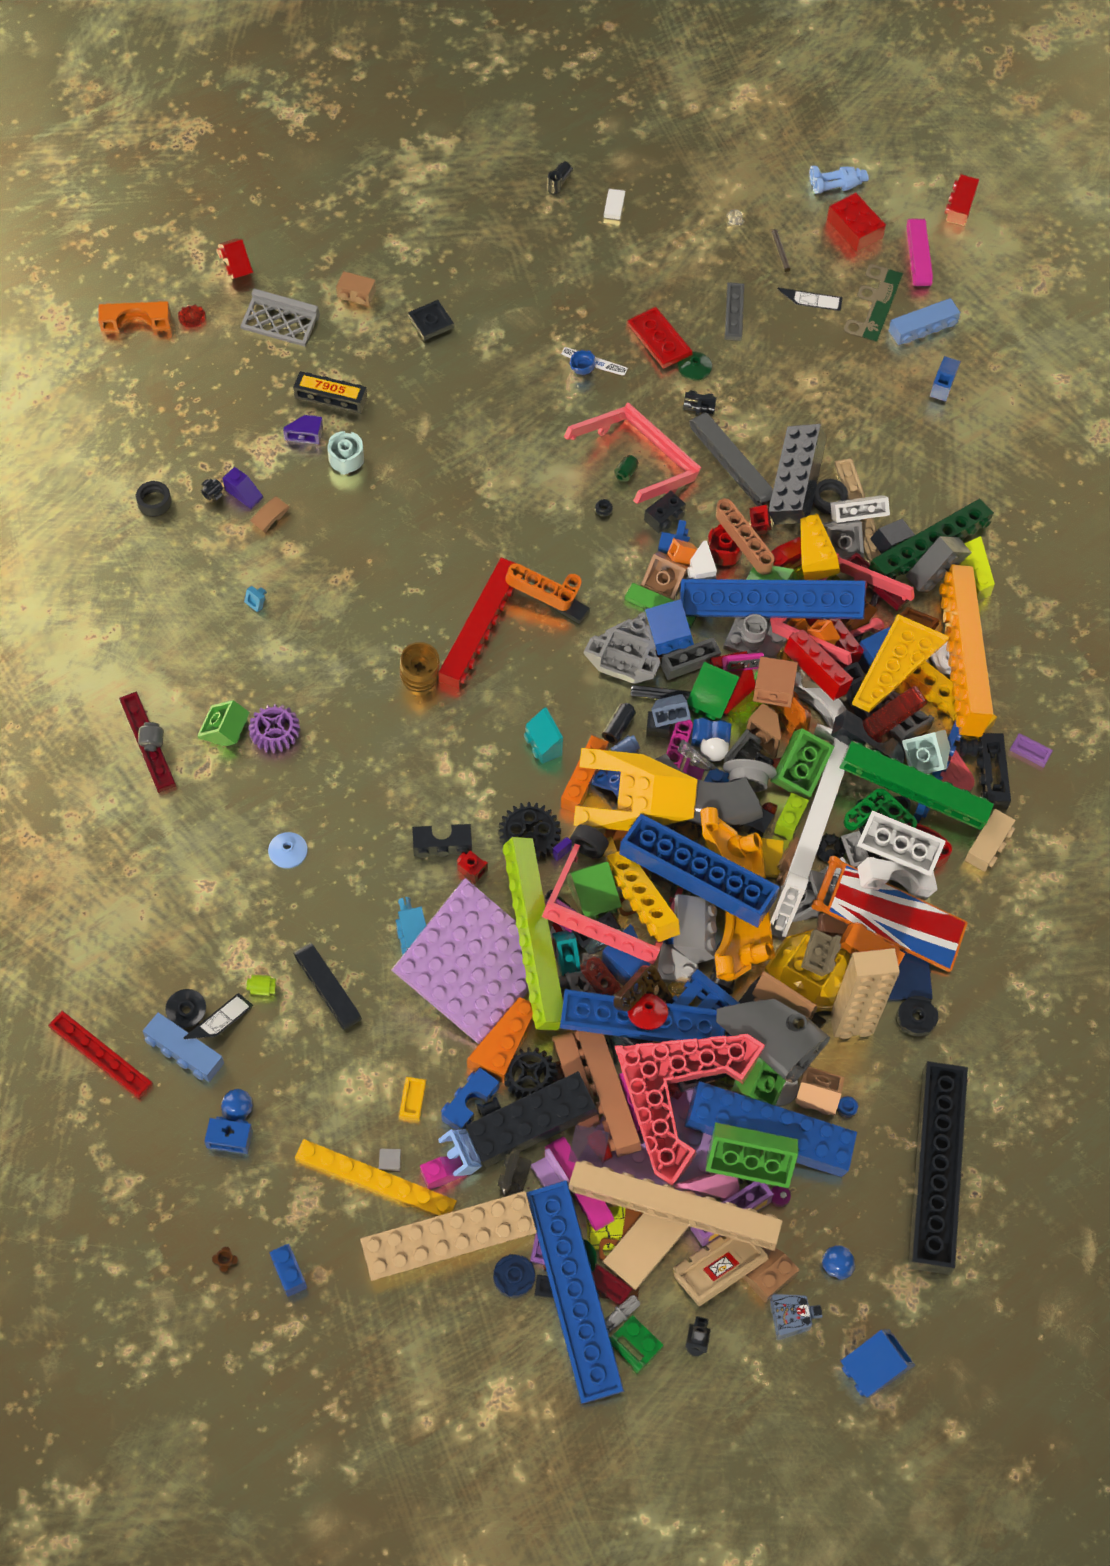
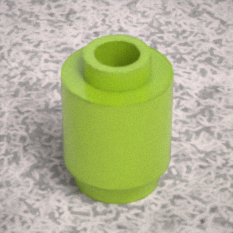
M253 974L251 978H247L246 990H250V995L270 996V994H275L276 978Z

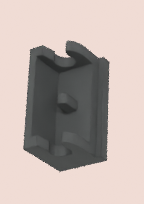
M746 729L725 755L724 763L735 759L754 760L757 752L762 750L760 745L761 739Z

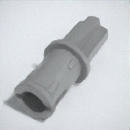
M632 1295L622 1305L616 1306L615 1310L605 1318L608 1332H612L623 1320L626 1321V1317L640 1306V1301L636 1296Z

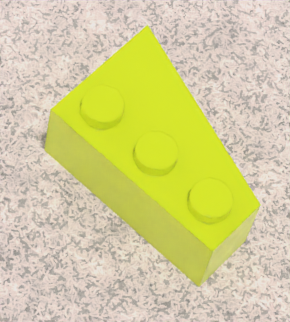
M981 536L964 543L972 553L959 564L973 567L978 601L991 596L995 585Z

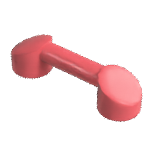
M875 617L870 620L869 624L854 629L850 633L853 637L868 631L875 634L884 629V622L880 618Z

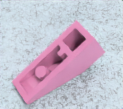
M712 1172L674 1184L675 1189L692 1191L701 1196L720 1198L721 1201H725L740 1191L738 1178Z

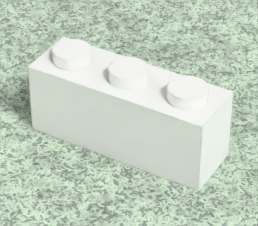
M884 495L830 502L832 520L837 523L890 515L889 498Z

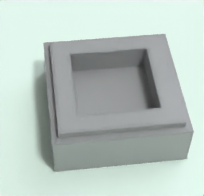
M380 1149L379 1169L382 1171H400L401 1149Z

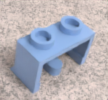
M451 1129L438 1139L440 1143L454 1142L455 1147L447 1153L449 1159H455L459 1155L464 1165L453 1172L454 1176L471 1175L482 1167L481 1159L466 1129Z

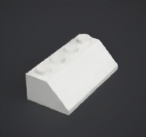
M872 811L857 847L931 877L946 841Z

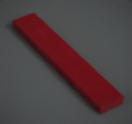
M136 691L120 697L119 700L138 743L139 728L145 722H149V719ZM138 744L157 792L160 793L176 787L161 748H156V751H146L144 747Z

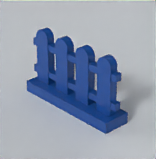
M699 969L693 973L690 981H687L684 985L686 990L679 997L675 995L671 1000L674 1002L673 1004L688 1006L697 996L702 1001L697 1006L698 1008L713 1010L740 1004Z

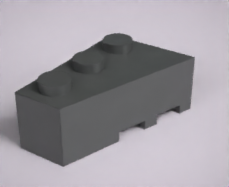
M940 536L907 573L906 577L918 591H931L945 577V573L949 571L952 564L959 565L972 552L959 537Z
M892 691L880 702L884 712L876 717L895 740L902 743L903 740L918 737L931 729L935 717L926 715L919 710L918 706L911 705L904 700V697Z

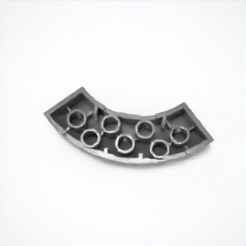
M667 754L655 759L681 771ZM746 777L726 783L698 780L694 819L685 821L702 826L700 811L707 807L717 808L718 817L729 826L743 825L763 818V812L759 800Z

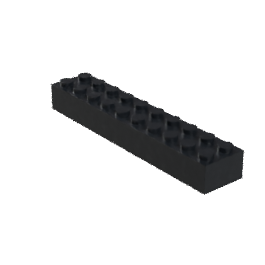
M927 1061L923 1068L908 1269L951 1275L955 1269L968 1067Z

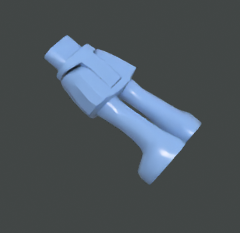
M811 166L809 171L810 183L815 194H821L824 191L837 187H842L843 191H846L869 180L866 170H860L859 168L855 170L854 167H840L839 170L821 173L818 166Z

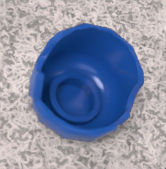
M590 350L575 352L570 359L571 369L579 375L590 374L596 366L595 355Z
M242 1089L230 1090L223 1097L221 1111L228 1121L245 1120L249 1113L252 1112L253 1099L248 1092Z
M836 1245L829 1247L822 1257V1265L829 1276L844 1280L854 1272L855 1258L848 1248Z

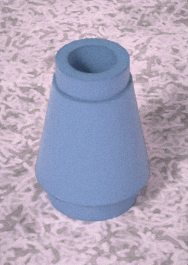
M628 735L610 749L617 752L636 753L640 746L634 735Z

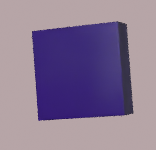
M568 837L553 847V858L556 861H559L572 850V841Z

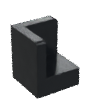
M648 711L646 737L669 738L670 724L656 727L652 711Z

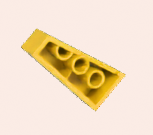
M814 514L801 518V554L804 580H819L839 574L838 556L819 515Z

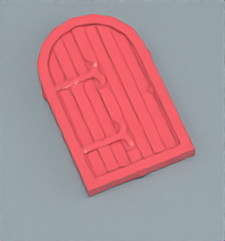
M955 750L953 757L949 756L948 758L950 763L946 772L942 771L940 776L943 777V782H950L953 786L970 792L974 787V777Z

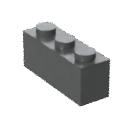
M713 637L687 648L663 655L660 665L667 680L702 668L704 662L710 664L711 658L721 656V651Z

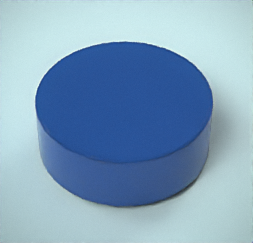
M850 1096L842 1097L839 1100L837 1112L844 1118L853 1117L858 1110L857 1101Z

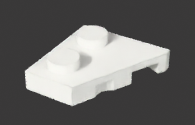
M662 943L658 962L660 976L664 982L685 985L698 969V964H694L684 955Z

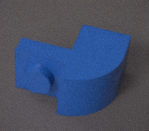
M679 520L676 534L661 533L658 552L661 551L667 554L673 538L690 543V537H687L689 529L686 528V521Z

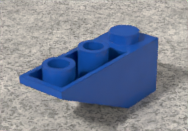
M944 356L934 380L930 397L947 401L961 361Z

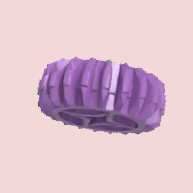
M267 704L265 710L260 707V713L254 712V718L250 719L249 735L254 745L257 744L259 749L264 748L266 753L270 749H272L273 753L276 752V749L282 752L284 747L289 749L290 744L295 745V739L299 738L298 732L301 730L300 722L295 712H291L290 708L285 709L283 704L279 708L276 704L271 708ZM286 722L290 725L288 731L284 729ZM262 725L265 727V733L263 735L260 733V728Z

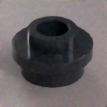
M601 499L596 503L595 511L600 516H608L612 513L613 506L609 500Z

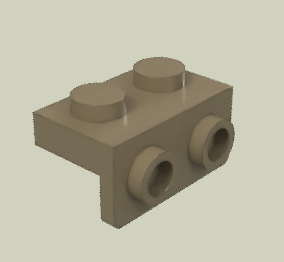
M816 929L813 930L801 967L819 976L831 973L836 965L834 961L836 954L841 948V936L831 937Z

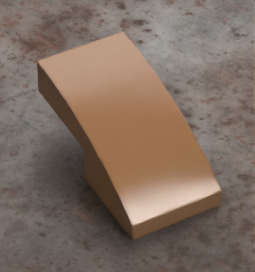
M275 496L250 521L266 533L276 519L279 521L290 507Z

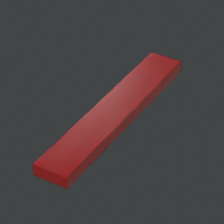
M61 1011L48 1025L51 1030L136 1098L140 1099L153 1085L152 1081L64 1011Z

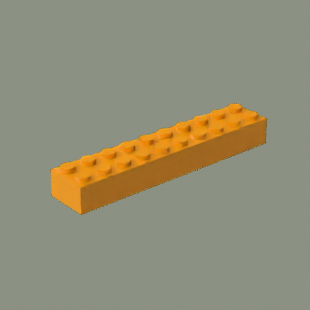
M952 564L949 571L945 573L944 582L940 584L939 593L942 594L941 608L944 610L943 623L946 625L944 634L949 636L946 650L949 652L948 665L951 667L950 681H953L952 696L955 697L956 727L959 729V735L982 737L993 716L974 570L971 566Z

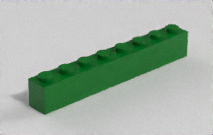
M851 741L839 767L979 830H982L987 824L994 805L986 798L977 797L968 790L959 789L950 782L936 779L931 774L918 771L913 766L902 764L895 758L886 757L881 752L870 750L857 742Z

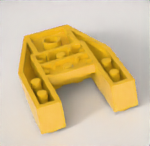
M581 748L580 767L620 771L621 776L617 810L575 806V826L588 825L593 828L629 831L640 814L662 825L694 819L698 779L644 754Z

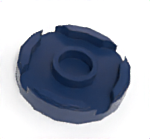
M509 1254L497 1262L493 1271V1281L501 1294L518 1298L526 1295L532 1289L535 1283V1269L527 1257Z

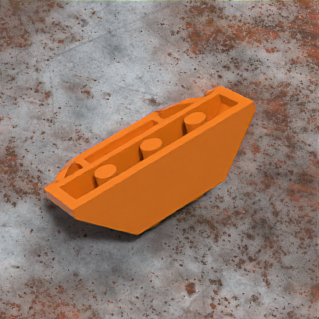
M793 691L791 707L766 704L775 710L778 714V719L792 735L794 731L801 728L809 732L811 711L806 704L799 700V696L795 691Z

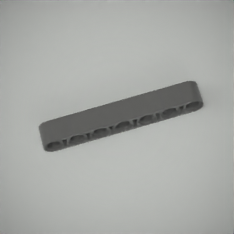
M704 412L691 419L689 424L692 431L757 506L769 503L773 488L710 415Z

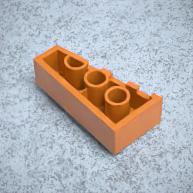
M521 997L515 1001L467 1058V1068L474 1071L482 1068L502 1083L506 1081L505 1075L509 1072L508 1068L511 1065V1061L514 1060L515 1054L518 1056L519 1050L534 1022L530 1001Z

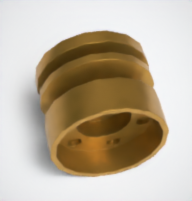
M414 642L402 651L400 656V679L406 687L414 691H425L436 684L440 665L437 650L428 643Z

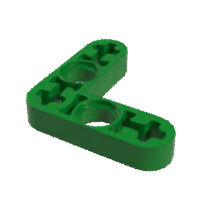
M882 788L874 790L848 811L843 821L845 828L848 830L858 829L868 821L871 812L864 813L861 807L869 806L872 811L877 813L880 811L884 816L896 821L899 820L901 823H911L913 828L917 826L915 817L888 791ZM877 796H878V797L883 796L884 799H883V800H882V799L878 800V801L876 802V805H875L874 802L876 801ZM896 808L899 814L892 815L889 813V809ZM857 817L856 822H849V819Z

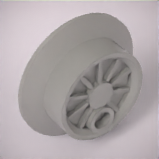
M735 759L727 761L723 765L724 771L730 774L729 782L746 777L754 792L766 790L768 779L777 775V770L773 766L756 760Z

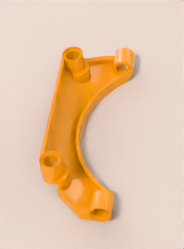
M707 807L700 811L702 834L709 849L766 879L763 843L760 835L755 832L742 837L718 817L717 808ZM726 911L723 939L719 948L714 953L716 976L718 979L726 981L735 980L752 969L751 963L758 964L775 957L769 911L758 928Z

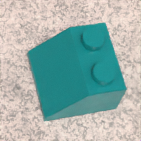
M545 707L525 725L524 733L526 742L528 744L531 743L533 747L534 757L536 759L539 758L541 764L562 756L563 736L547 707Z

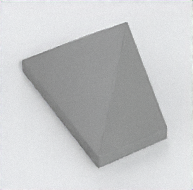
M860 831L841 836L849 864L855 868L869 857L867 850L857 847L861 837Z

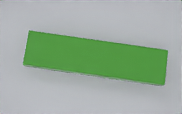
M635 583L631 584L624 599L645 609L674 601ZM686 617L689 628L692 627L697 617Z

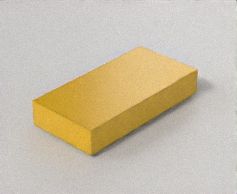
M406 1077L399 1118L420 1121L426 1079Z

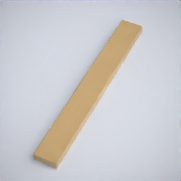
M852 458L835 461L834 465L839 480L846 486L848 491L847 500L866 498ZM873 518L860 519L859 521L862 522L864 553L867 561L871 563L872 559L881 555L870 540L877 529Z

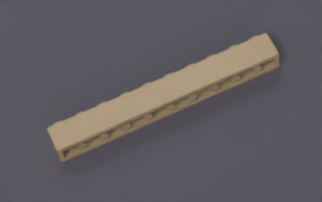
M576 1161L569 1183L570 1192L775 1251L782 1220L772 1214L762 1215L751 1208L741 1209L730 1202H717L713 1197L704 1196L703 1198L696 1196L692 1191L684 1190L682 1192L675 1190L671 1185L664 1184L661 1186L646 1178L640 1180L634 1178L629 1173L620 1174L608 1167H595L588 1161Z

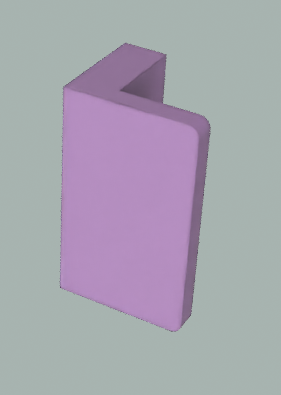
M549 1148L545 1150L544 1158L531 1164V1169L542 1187L566 1180L569 1184L568 1177Z

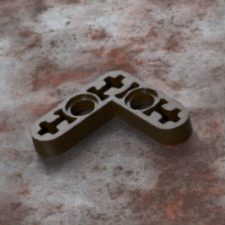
M649 965L641 966L619 990L613 1000L614 1007L617 1010L629 1011L645 993L655 995L654 989L658 985L659 991L656 996L666 1001L665 1003L673 1004L674 1002L671 1001L673 997L658 970L654 966ZM637 983L638 990L636 993H634L633 988L634 985Z

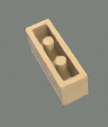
M995 809L969 850L965 861L984 872L989 866L993 867L998 859L995 855L997 852L1001 853L1007 844L1004 840L1006 837L1011 838L1016 829L1013 827L1016 820Z

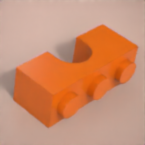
M791 618L786 623L798 630L803 629L807 634L833 645L840 639L831 620L818 619L811 627L805 618Z

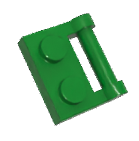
M633 1315L610 1337L612 1347L633 1366V1370L637 1374L664 1347ZM621 1337L643 1357L640 1361L619 1341Z

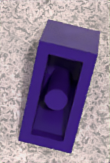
M303 415L283 428L285 441L319 445L323 431L322 417Z
M235 466L222 478L225 491L250 509L263 499V495L251 479Z

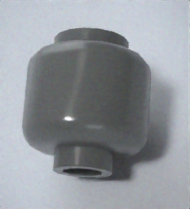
M145 722L139 728L138 744L144 747L146 751H156V748L163 745L164 729L158 723Z

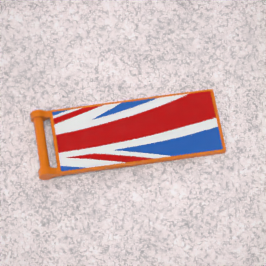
M830 856L829 866L819 893L811 906L814 910L824 912L849 925L854 922L862 923L867 927V930L881 935L884 938L883 940L889 944H895L901 950L947 972L952 971L968 924L967 921L888 883L884 884L879 890L861 887L857 868L844 863L836 856ZM836 868H840V875L830 902L826 906L823 903Z

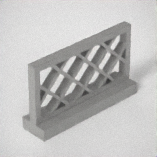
M253 289L251 302L240 327L243 330L306 347L314 324L320 317V312L316 305ZM255 304L262 305L264 308L256 313L253 310ZM273 309L279 311V314L270 317L268 311ZM266 313L268 319L259 322L257 316ZM290 313L294 314L296 318L287 322L284 316ZM282 317L285 323L276 327L273 321ZM304 318L311 319L310 323L305 326L300 322ZM256 319L257 324L253 326L247 325L249 320ZM271 322L274 328L268 331L264 330L262 326ZM298 322L300 328L292 331L289 325ZM285 327L288 328L289 333L285 335L279 334L278 330ZM303 331L305 334L303 340L296 339L294 335Z

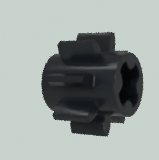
M206 479L201 484L203 486L201 493L207 500H218L223 495L221 493L223 486L217 479Z

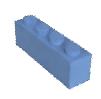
M949 298L892 319L888 331L898 346L904 343L907 344L912 340L923 338L934 332L937 333L947 327L955 326L958 324L961 312L952 299Z
M159 1012L143 1030L144 1040L150 1046L154 1047L156 1045L159 1047L162 1054L168 1058L171 1056L175 1058L179 1066L184 1069L188 1067L193 1071V1075L201 1081L205 1079L210 1082L224 1065L223 1057L196 1038L184 1040L183 1037L188 1032Z

